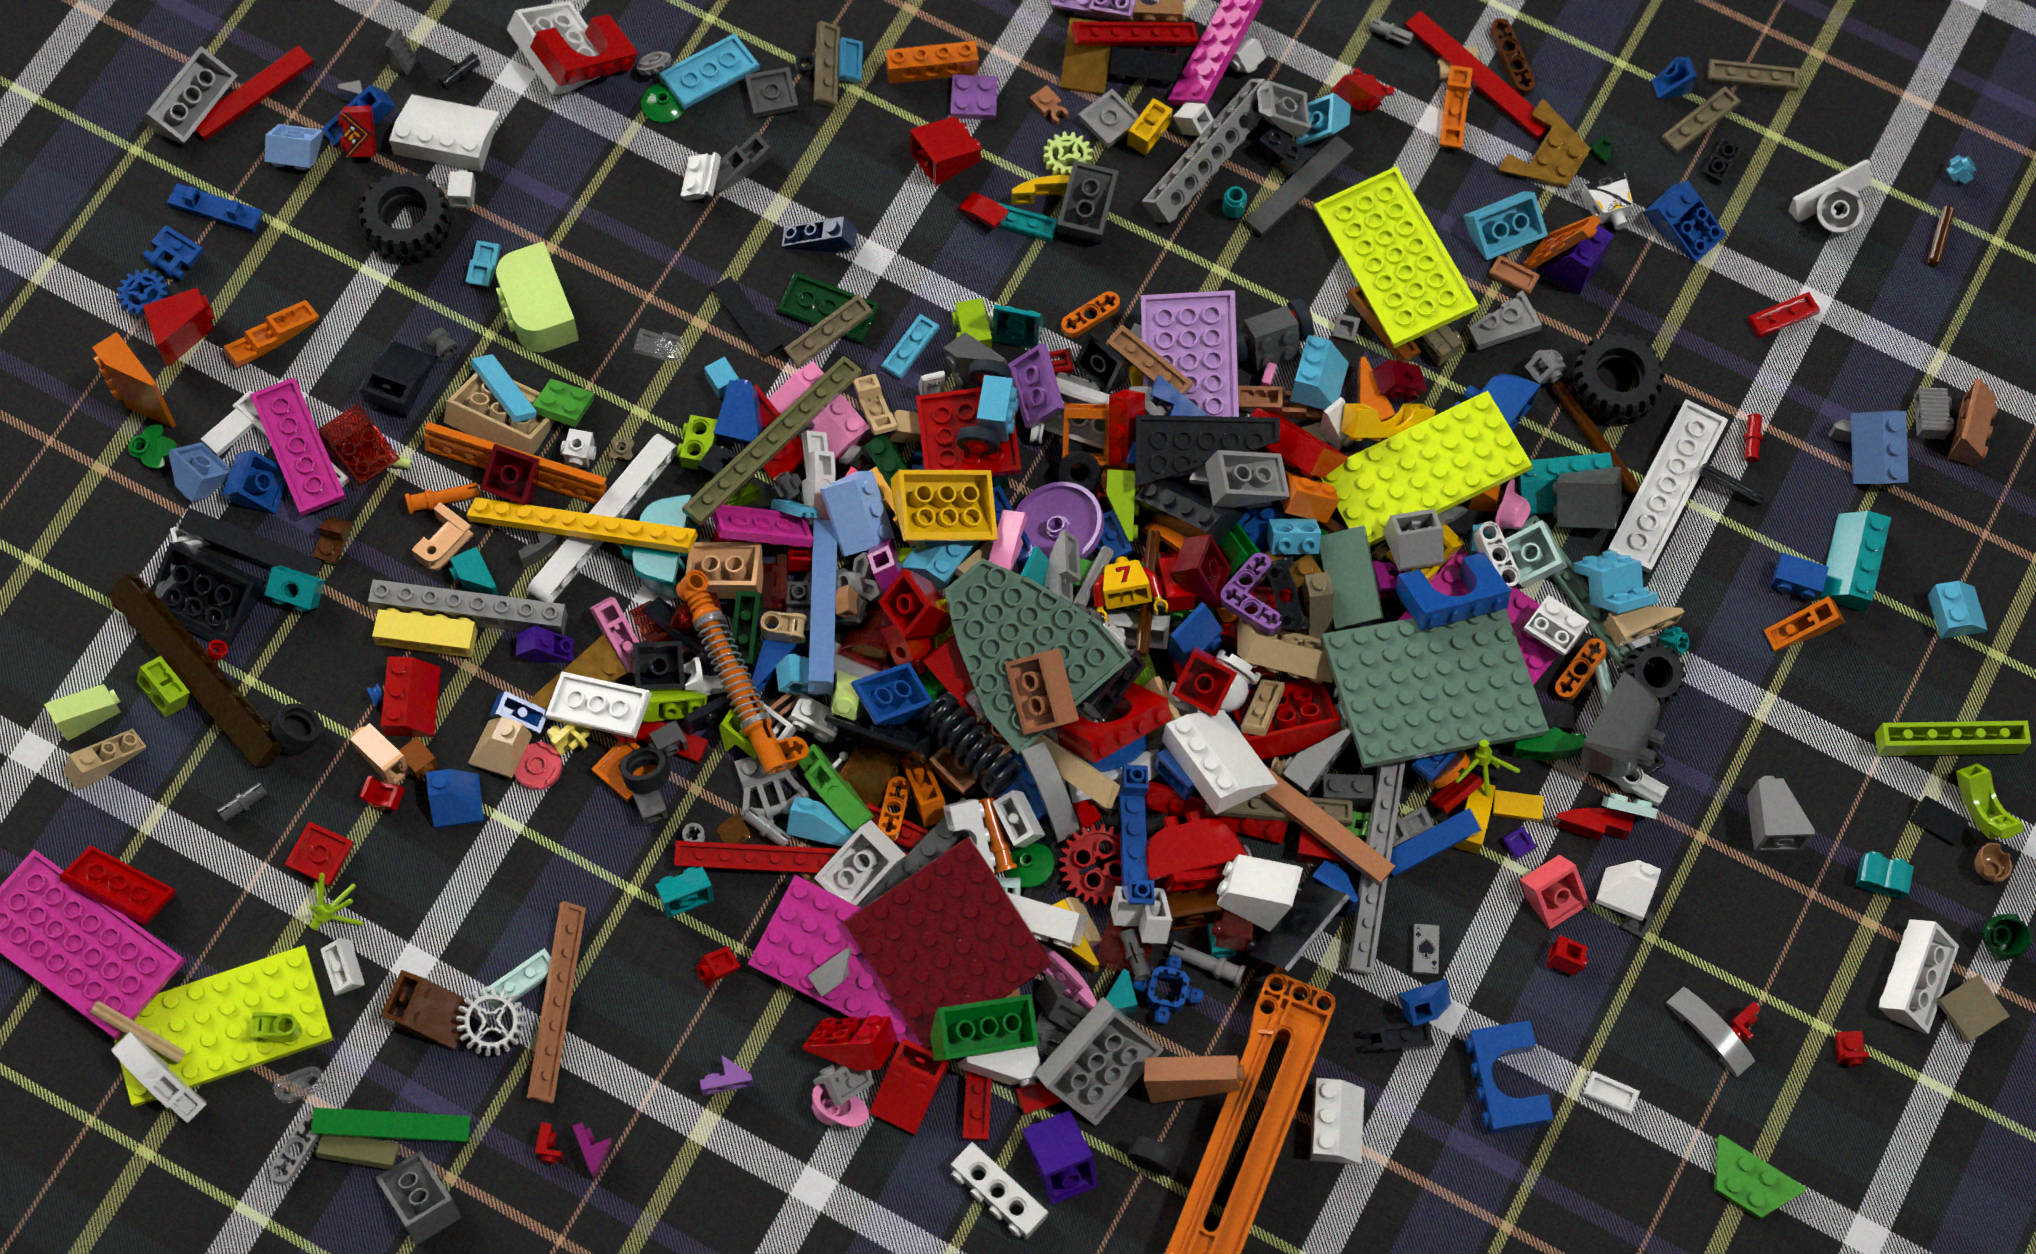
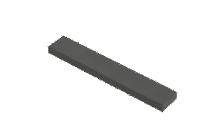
M1338 135L1334 137L1245 219V224L1262 237L1353 153L1354 149Z

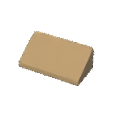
M1072 897L1066 898L1065 901L1071 911L1088 917L1083 935L1090 948L1101 943L1102 938L1082 900Z

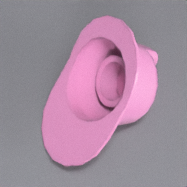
M1511 479L1508 482L1503 501L1496 514L1495 523L1499 526L1501 532L1506 530V528H1522L1531 511L1527 499L1517 494L1515 479Z
M824 1083L816 1085L813 1089L811 1108L820 1122L826 1125L840 1123L848 1127H859L868 1120V1108L857 1096L852 1097L842 1105L834 1106Z

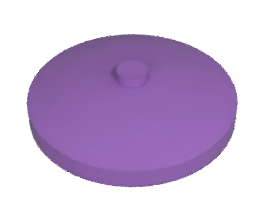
M1054 482L1041 486L1029 493L1015 509V511L1026 513L1028 518L1024 530L1033 547H1039L1048 560L1060 531L1064 529L1079 539V555L1081 559L1087 558L1093 552L1103 534L1104 515L1099 502L1088 489L1075 483Z

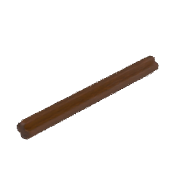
M1562 381L1553 384L1552 392L1598 453L1610 452L1613 467H1621V484L1629 495L1636 494L1640 484Z
M1149 530L1144 567L1157 574L1161 533L1158 530ZM1152 598V602L1140 604L1135 649L1141 657H1147L1149 652L1154 598Z

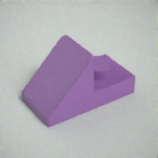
M722 1056L725 1075L720 1076L719 1073L706 1075L705 1079L700 1080L702 1094L706 1096L753 1086L752 1076Z

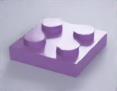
M953 74L951 117L996 120L998 76Z

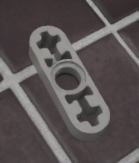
M312 1114L301 1118L272 1162L269 1174L275 1183L285 1185L291 1182L321 1135H311V1130L306 1135V1138L310 1140L308 1143L303 1138L298 1137L299 1134L304 1137L307 1133L305 1125L307 1123L312 1124ZM294 1143H301L304 1146V1150L299 1156L290 1155L289 1150ZM287 1156V1158L290 1161L295 1162V1164L292 1165L289 1162L286 1166L288 1174L286 1176L281 1175L278 1178L279 1174L276 1172V1170L278 1168L283 1169L285 1167L287 1161L283 1158Z

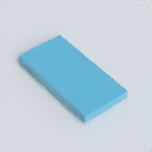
M734 33L660 72L659 78L683 109H686L745 78V75L760 70V65Z

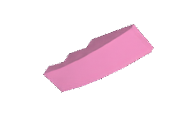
M1003 510L997 527L998 540L993 542L989 558L990 562L1015 573L1019 569L1017 560L1023 545L1021 536L1028 518L1025 512Z

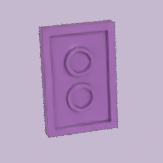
M1038 344L1008 364L1020 393L1017 395V398H1019V407L1025 428L1032 429L1064 409L1047 344Z

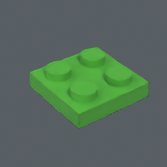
M550 379L532 406L538 415L576 427L594 401V393Z

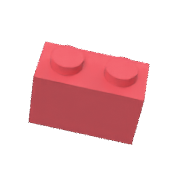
M1561 855L1556 856L1520 879L1526 899L1549 929H1552L1590 904L1576 865Z

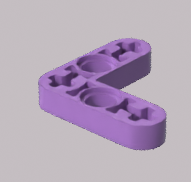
M1256 553L1247 560L1221 590L1220 603L1225 609L1267 635H1275L1281 630L1280 624H1282V621L1279 622L1281 615L1250 595L1268 575L1267 571L1271 566V560L1267 554ZM1256 564H1258V565H1260V566L1256 569V574H1255V573H1254L1255 567H1256ZM1243 577H1248L1252 580V583L1250 585H1242L1239 580ZM1233 595L1236 596L1235 599H1234V598H1231L1230 600L1227 599V596H1228V597H1232ZM1247 606H1254L1258 611L1255 614H1248L1244 609ZM1272 620L1275 621V624H1274V623H1271L1270 625H1267V621H1268V622H1271Z

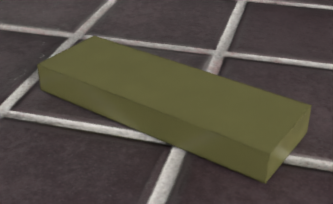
M322 1135L316 1155L317 1158L393 1170L400 1145L399 1143L369 1138Z

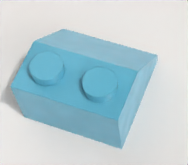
M1961 581L1935 584L1928 594V599L1940 639L1988 631L1974 586Z

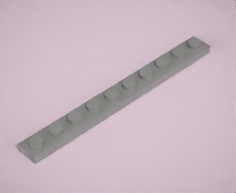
M1406 761L1378 765L1366 844L1388 861L1391 860ZM1361 873L1346 968L1348 970L1371 975L1374 972L1388 876L1378 886Z

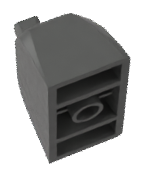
M1623 671L1584 741L1579 766L1581 770L1605 776L1624 777L1636 769L1638 763L1651 767L1657 752L1648 749V745L1661 749L1665 742L1666 734L1656 729L1660 712L1658 699L1648 688L1625 671Z

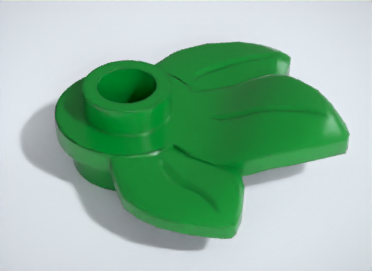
M151 425L145 428L141 435L131 439L128 450L134 458L141 459L145 466L160 469L165 467L163 457L169 456L170 449L177 448V443L172 439L162 436V425ZM140 446H145L144 449L137 450Z

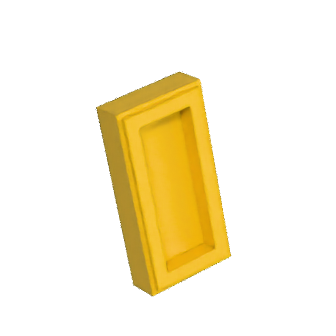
M1495 790L1492 816L1541 822L1543 819L1544 796Z

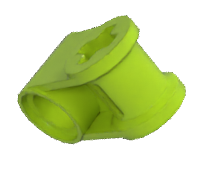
M252 1013L254 1024L253 1032L249 1035V1040L259 1043L294 1042L301 1036L302 1027L291 1014ZM293 1023L290 1031L285 1033L282 1031L286 1024Z

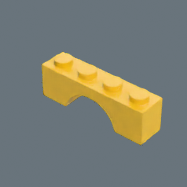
M1345 404L1340 431L1349 435V439L1355 441H1362L1363 438L1382 441V438L1394 436L1435 416V410L1424 404H1402L1394 417L1381 422L1378 410L1366 404Z

